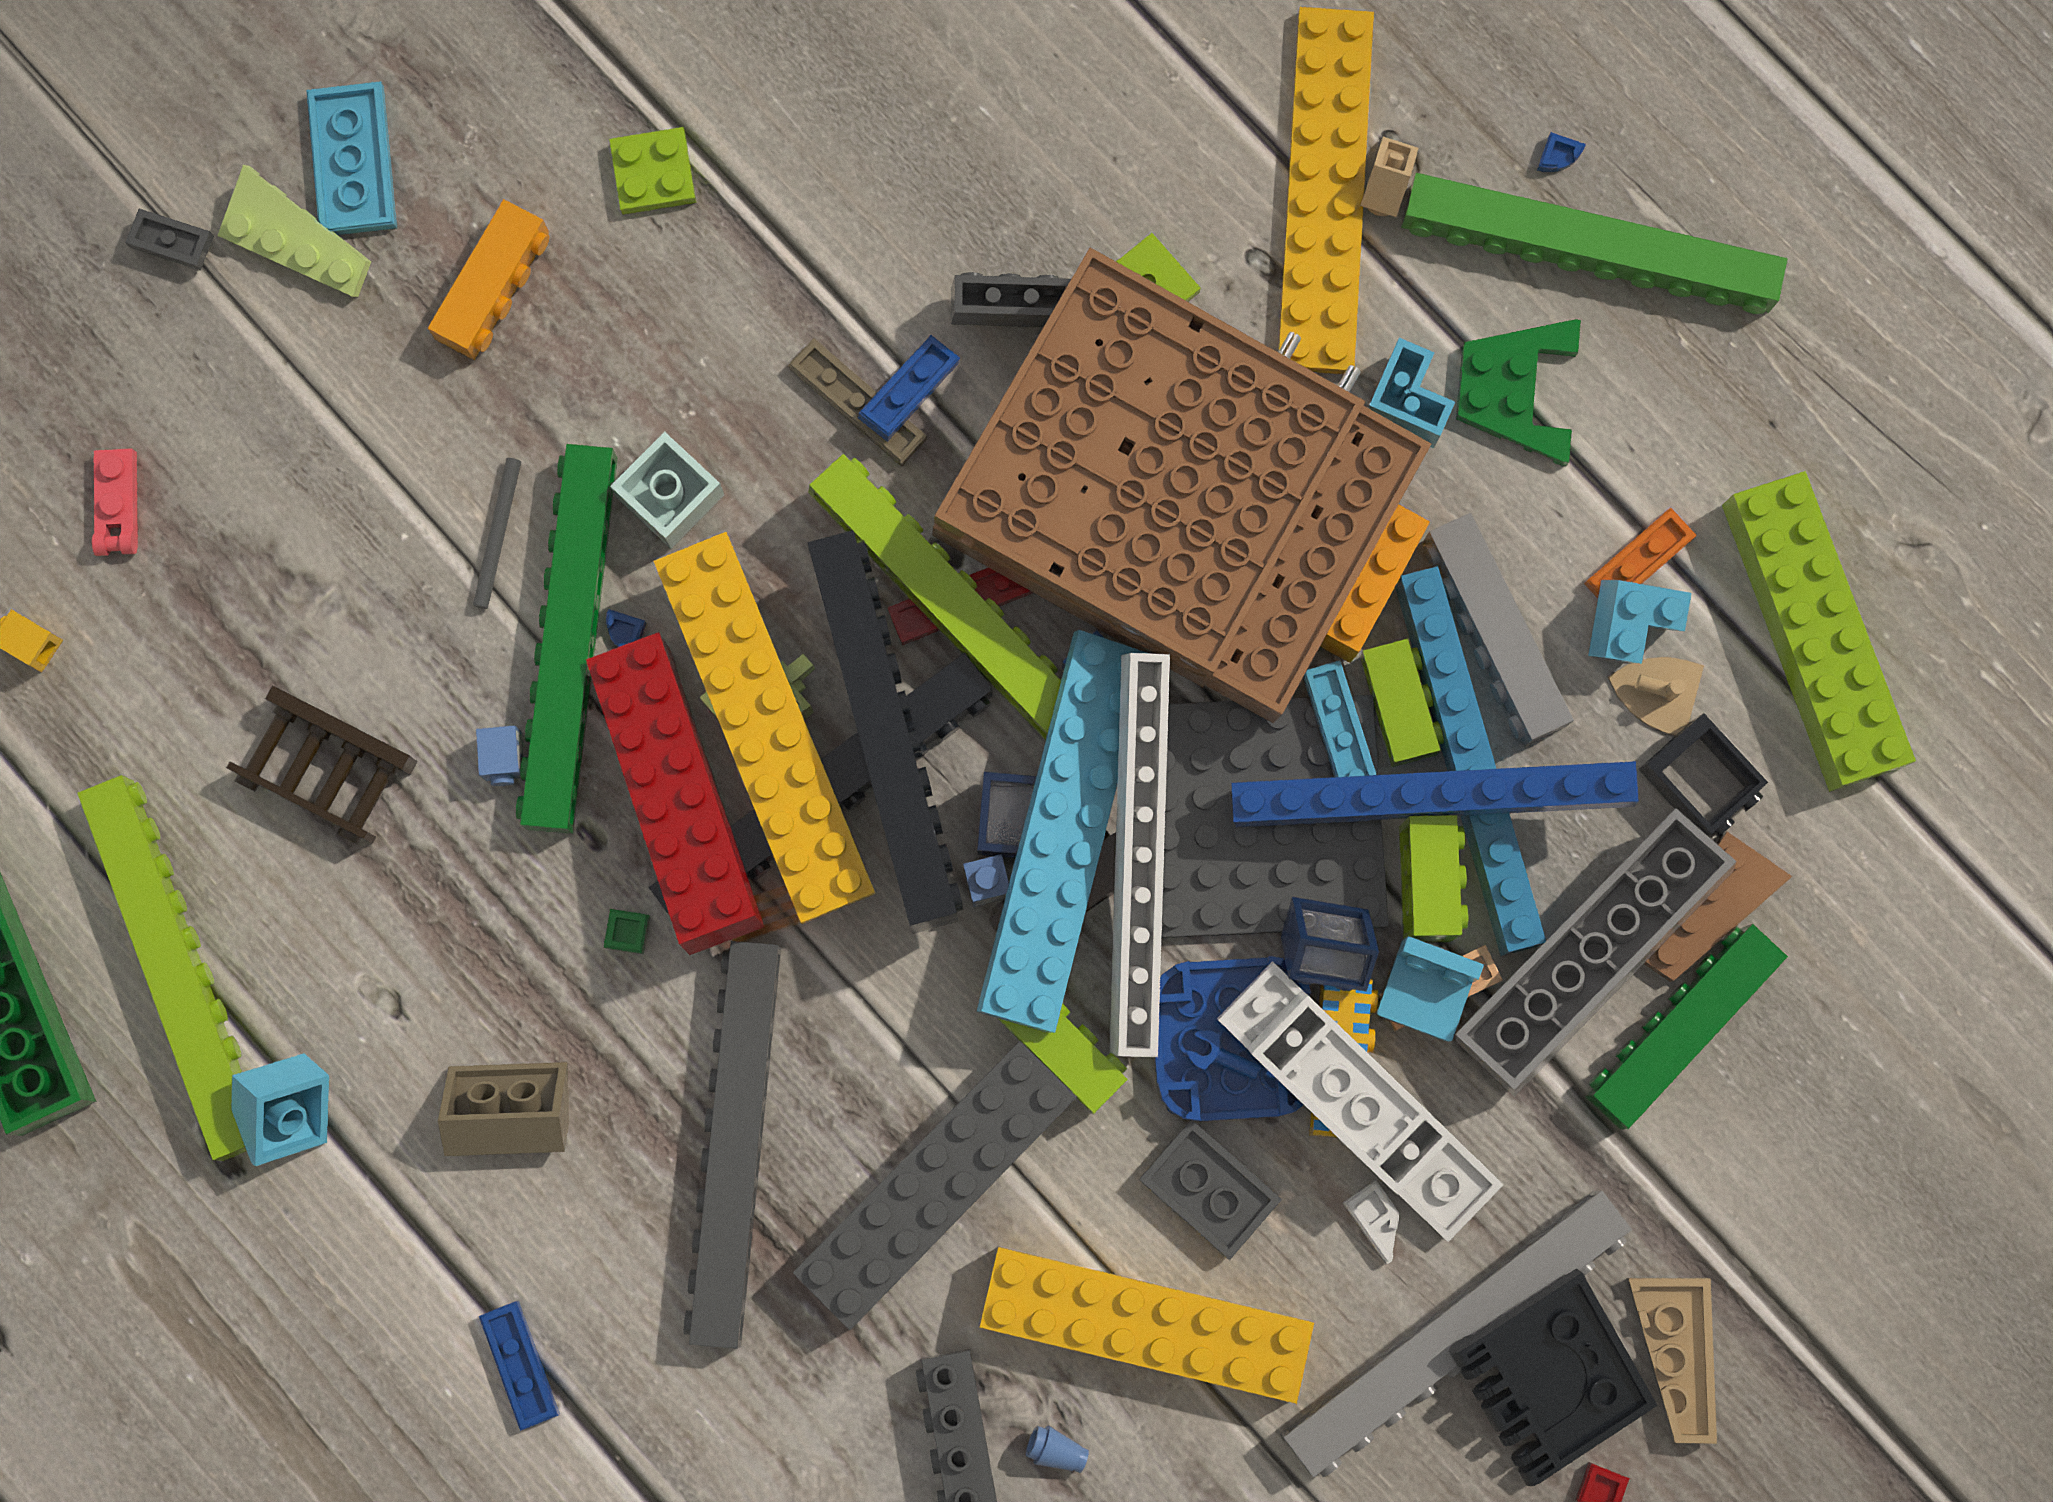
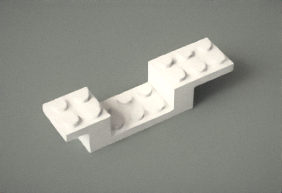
M1273 961L1217 1018L1271 1074L1397 1195L1399 1194L1447 1242L1504 1185L1318 1004L1289 979Z

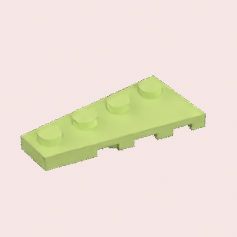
M243 165L217 236L352 297H358L371 261L336 233L325 228L308 211L301 209L275 185H271L264 180L251 166Z

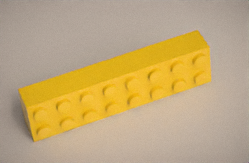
M998 1247L979 1328L1297 1404L1314 1323L1308 1320Z

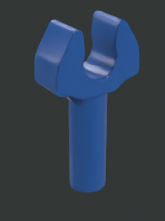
M1203 1030L1194 1033L1196 1038L1206 1041L1210 1045V1053L1206 1056L1199 1055L1197 1052L1190 1050L1186 1052V1056L1196 1068L1206 1070L1209 1065L1218 1063L1249 1078L1256 1079L1261 1065L1223 1049L1220 1043V1033L1213 1030Z

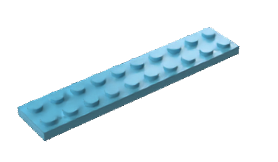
M1077 630L1073 633L976 1012L1048 1033H1055L1118 784L1121 655L1128 653H1150L1082 630Z

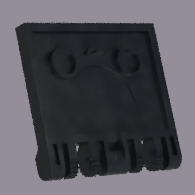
M1577 1268L1478 1333L1465 1336L1449 1349L1453 1360L1458 1367H1461L1460 1371L1467 1380H1472L1493 1367L1497 1370L1498 1374L1488 1376L1482 1382H1479V1384L1475 1385L1472 1392L1477 1400H1483L1481 1408L1496 1432H1501L1498 1437L1503 1446L1510 1447L1532 1433L1535 1436V1441L1526 1442L1511 1454V1460L1515 1466L1519 1467L1518 1472L1527 1486L1540 1484L1658 1406L1584 1274Z

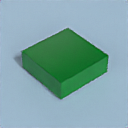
M610 909L603 948L644 955L651 916Z

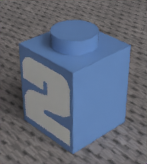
M516 726L476 729L479 776L485 781H490L491 786L513 785L514 779L521 778V762L524 757L522 732Z
M1002 854L963 864L973 907L1006 898L1009 881Z

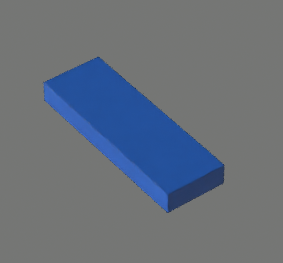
M930 335L859 412L858 419L888 442L960 362V357Z
M515 1301L480 1315L479 1319L520 1431L560 1415L520 1302Z

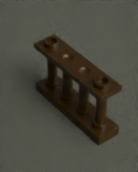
M272 685L265 699L276 706L273 710V713L276 715L247 767L244 769L231 761L228 763L226 768L238 774L234 781L256 792L258 786H261L339 826L340 829L337 834L357 845L361 838L373 844L376 836L362 828L392 774L396 776L398 771L401 770L411 775L418 761L410 755ZM298 717L309 723L307 731L310 733L281 785L278 786L260 777L288 724L290 722L294 723ZM333 735L344 741L341 746L344 750L313 804L295 795L294 792L323 740L328 741L330 736ZM366 752L378 758L375 764L378 768L349 821H346L328 812L357 758H362Z

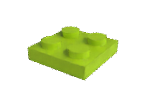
M684 127L609 139L622 215L697 203Z

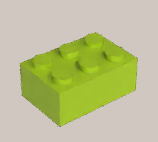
M1457 815L1409 816L1399 826L1403 940L1409 936L1425 943L1451 942L1462 935V929L1468 928L1467 905H1461L1460 890L1466 888L1467 874L1465 865H1459V850L1464 849L1465 832L1463 826H1458Z

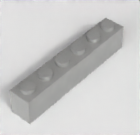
M1469 513L1429 531L1424 539V555L1432 567L1436 565L1439 568L1448 601L1453 600L1459 611L1456 615L1458 624L1465 635L1470 634L1476 646L1473 649L1476 661L1481 669L1487 668L1493 680V683L1490 684L1492 693L1499 704H1505L1510 715L1507 719L1508 725L1516 739L1521 738L1526 746L1567 727L1574 719L1472 514Z

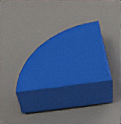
M1550 132L1537 171L1558 172L1570 167L1578 160L1586 144Z
M608 609L606 617L609 636L617 647L642 638L646 626L645 620Z

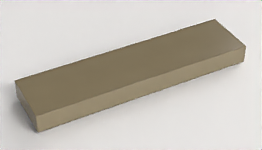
M815 338L788 365L795 375L901 467L927 440V436L909 420L901 426L888 442L858 419L859 412L877 392Z

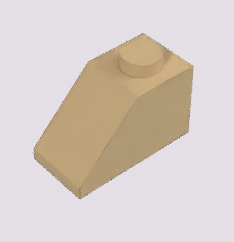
M1383 137L1360 206L1368 208L1371 213L1378 216L1391 215L1397 217L1419 148Z

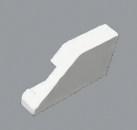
M1374 1180L1344 1201L1343 1205L1384 1263L1389 1264L1393 1259L1399 1211L1379 1183Z

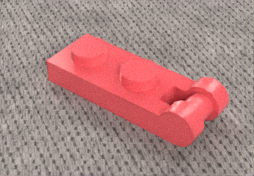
M132 448L94 451V534L92 536V548L95 556H109L112 551H121L123 555L137 553V452ZM111 528H121L120 535L111 536Z

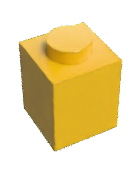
M11 609L7 616H3L0 619V649L34 669L43 672L63 640Z

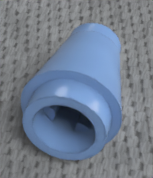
M1049 1425L1045 1428L1036 1426L1026 1448V1457L1033 1459L1035 1465L1069 1471L1074 1470L1079 1473L1083 1471L1089 1455L1088 1449L1083 1448Z

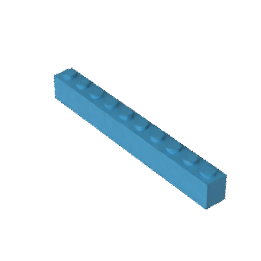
M1437 566L1402 575L1395 589L1412 648L1417 647L1420 654L1422 670H1419L1422 684H1427L1431 692L1433 707L1429 708L1433 722H1439L1442 730L1444 744H1440L1447 771L1496 769L1439 568ZM1510 814L1460 816L1500 956L1544 944L1546 938Z

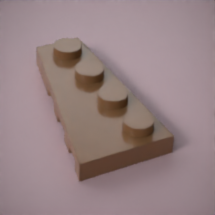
M1728 831L1723 833L1716 844L1737 861L1733 873L1644 964L1669 982L1676 980L1793 876Z

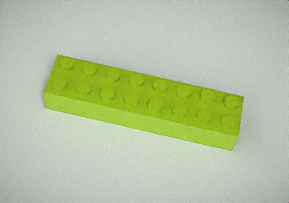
M1806 471L1733 494L1722 504V508L1829 792L1901 769L1916 762Z

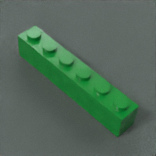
M1754 924L1745 926L1742 929L1735 926L1721 940L1720 943L1725 947L1717 956L1714 957L1712 954H1709L1695 968L1694 971L1698 976L1688 986L1683 982L1673 991L1668 998L1672 1004L1665 1012L1661 1014L1659 1011H1656L1647 1019L1641 1027L1646 1032L1635 1043L1630 1039L1620 1048L1615 1055L1619 1061L1612 1069L1608 1071L1606 1068H1603L1589 1082L1588 1085L1592 1090L1586 1095V1098L1620 1130L1629 1129L1787 959L1788 956Z

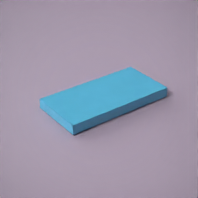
M382 82L306 90L318 222L337 235L396 229L397 220L387 113Z

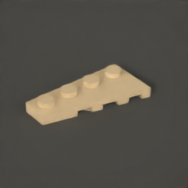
M1628 1278L1674 1442L1717 1444L1711 1279Z

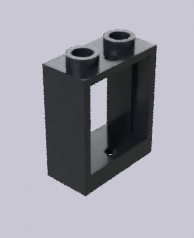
M1705 713L1693 719L1638 769L1674 809L1679 810L1707 836L1714 833L1719 837L1735 823L1731 816L1741 807L1746 812L1760 801L1763 795L1759 791L1768 783ZM1698 739L1710 749L1744 786L1708 820L1702 816L1662 772Z

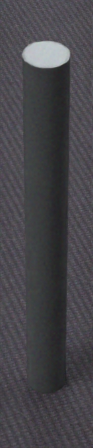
M506 458L473 606L481 609H488L518 480L521 461L515 458Z

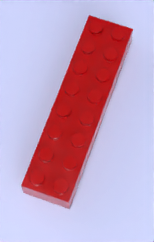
M658 632L586 659L679 945L689 955L764 928L669 646Z

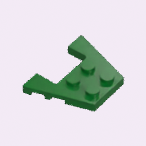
M1574 319L1464 342L1461 355L1456 420L1499 439L1503 437L1523 446L1524 450L1528 452L1534 451L1552 459L1555 464L1567 466L1570 459L1572 429L1537 426L1532 423L1538 353L1576 357L1579 350L1581 320Z

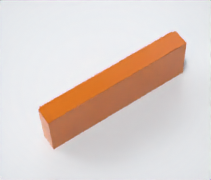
M1669 508L1584 584L1597 599L1601 580H1621L1643 584L1697 535L1672 508Z

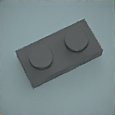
M139 208L125 243L132 249L201 271L214 235L208 230Z

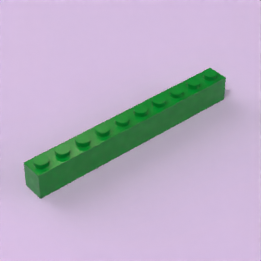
M566 444L565 455H560L558 459L557 475L558 478H562L561 492H555L553 498V515L558 517L556 530H550L548 539V551L553 553L552 566L546 567L544 573V590H548L547 605H541L539 613V627L544 628L543 641L536 644L534 663L535 666H539L538 681H532L530 687V703L535 704L533 719L527 720L525 728V741L530 742L529 756L522 759L520 770L521 780L525 781L524 796H518L516 803V819H521L520 825L526 830L573 834L592 680L586 659L595 655L614 494L610 486L615 482L618 460L613 448Z

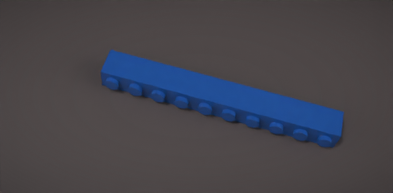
M1636 761L1232 783L1233 822L1235 827L1407 819L1409 816H1468L1635 807L1639 802Z

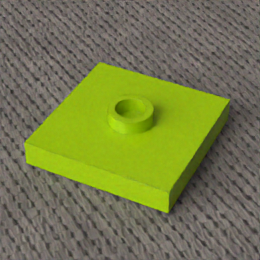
M1153 233L1149 234L1116 261L1187 302L1201 291V287Z

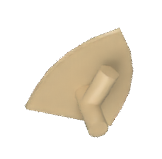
M1671 657L1643 659L1642 664L1631 663L1608 676V679L1617 697L1631 714L1647 726L1676 736L1689 724L1704 665Z

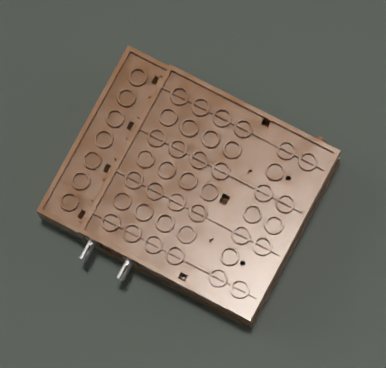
M1090 247L934 516L935 524L932 536L1129 647L1150 654H1170V670L1202 688L1206 685L1274 723L1285 711L1428 452L1431 443L1363 406L1366 401L1350 393L1361 373L1359 368L1356 367L1354 370L1353 365L1348 366L1337 386L1290 359L1301 340L1298 334L1295 335L1294 332H1289L1280 350L1277 352Z

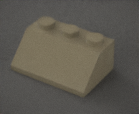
M568 1063L449 1066L438 1116L444 1156L565 1152L569 1126Z

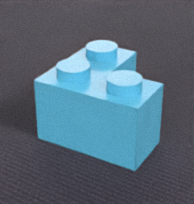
M1399 338L1368 408L1430 442V447L1434 448L1443 432L1455 401L1420 387L1434 352Z
M1601 580L1588 656L1642 664L1648 627L1670 631H1685L1692 593L1621 580Z

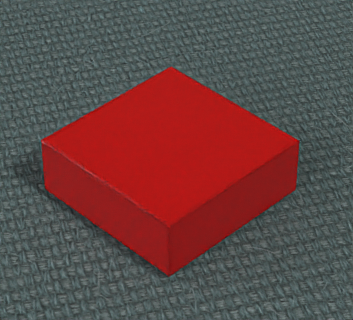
M1589 1462L1575 1500L1577 1502H1622L1630 1478Z

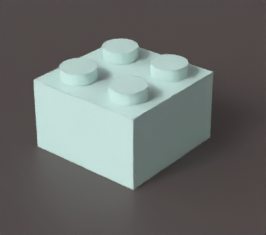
M665 431L610 486L616 498L670 549L725 495L721 484Z

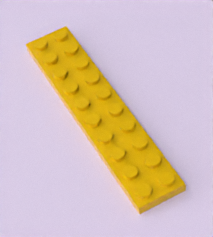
M1299 7L1278 351L1289 332H1294L1295 335L1298 334L1301 337V340L1292 354L1291 360L1312 372L1344 374L1348 366L1353 365L1355 367L1363 206L1360 205L1364 196L1374 12Z
M727 532L654 560L662 584L801 924L876 894Z

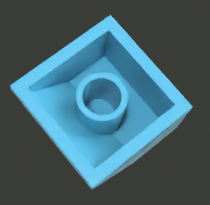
M304 1053L232 1075L231 1110L250 1161L254 1166L327 1143L329 1075Z

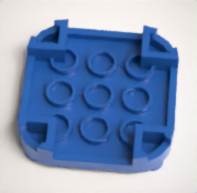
M1268 956L1266 958L1187 961L1174 965L1160 976L1158 1057H1155L1156 1084L1160 1099L1171 1114L1183 1120L1198 1122L1265 1118L1296 1112L1304 1105L1217 1019L1272 961L1288 976L1284 958ZM1292 980L1310 997L1309 985ZM1203 1030H1213L1220 1033V1043L1223 1049L1261 1065L1256 1079L1249 1078L1218 1063L1209 1065L1206 1070L1196 1068L1186 1056V1052L1190 1050L1197 1052L1199 1055L1206 1056L1210 1053V1045L1206 1041L1196 1038L1194 1033Z

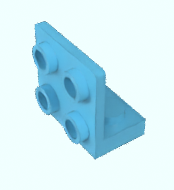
M1408 936L1400 944L1376 1013L1382 1018L1450 1042L1454 1037L1472 983L1479 980L1484 964Z

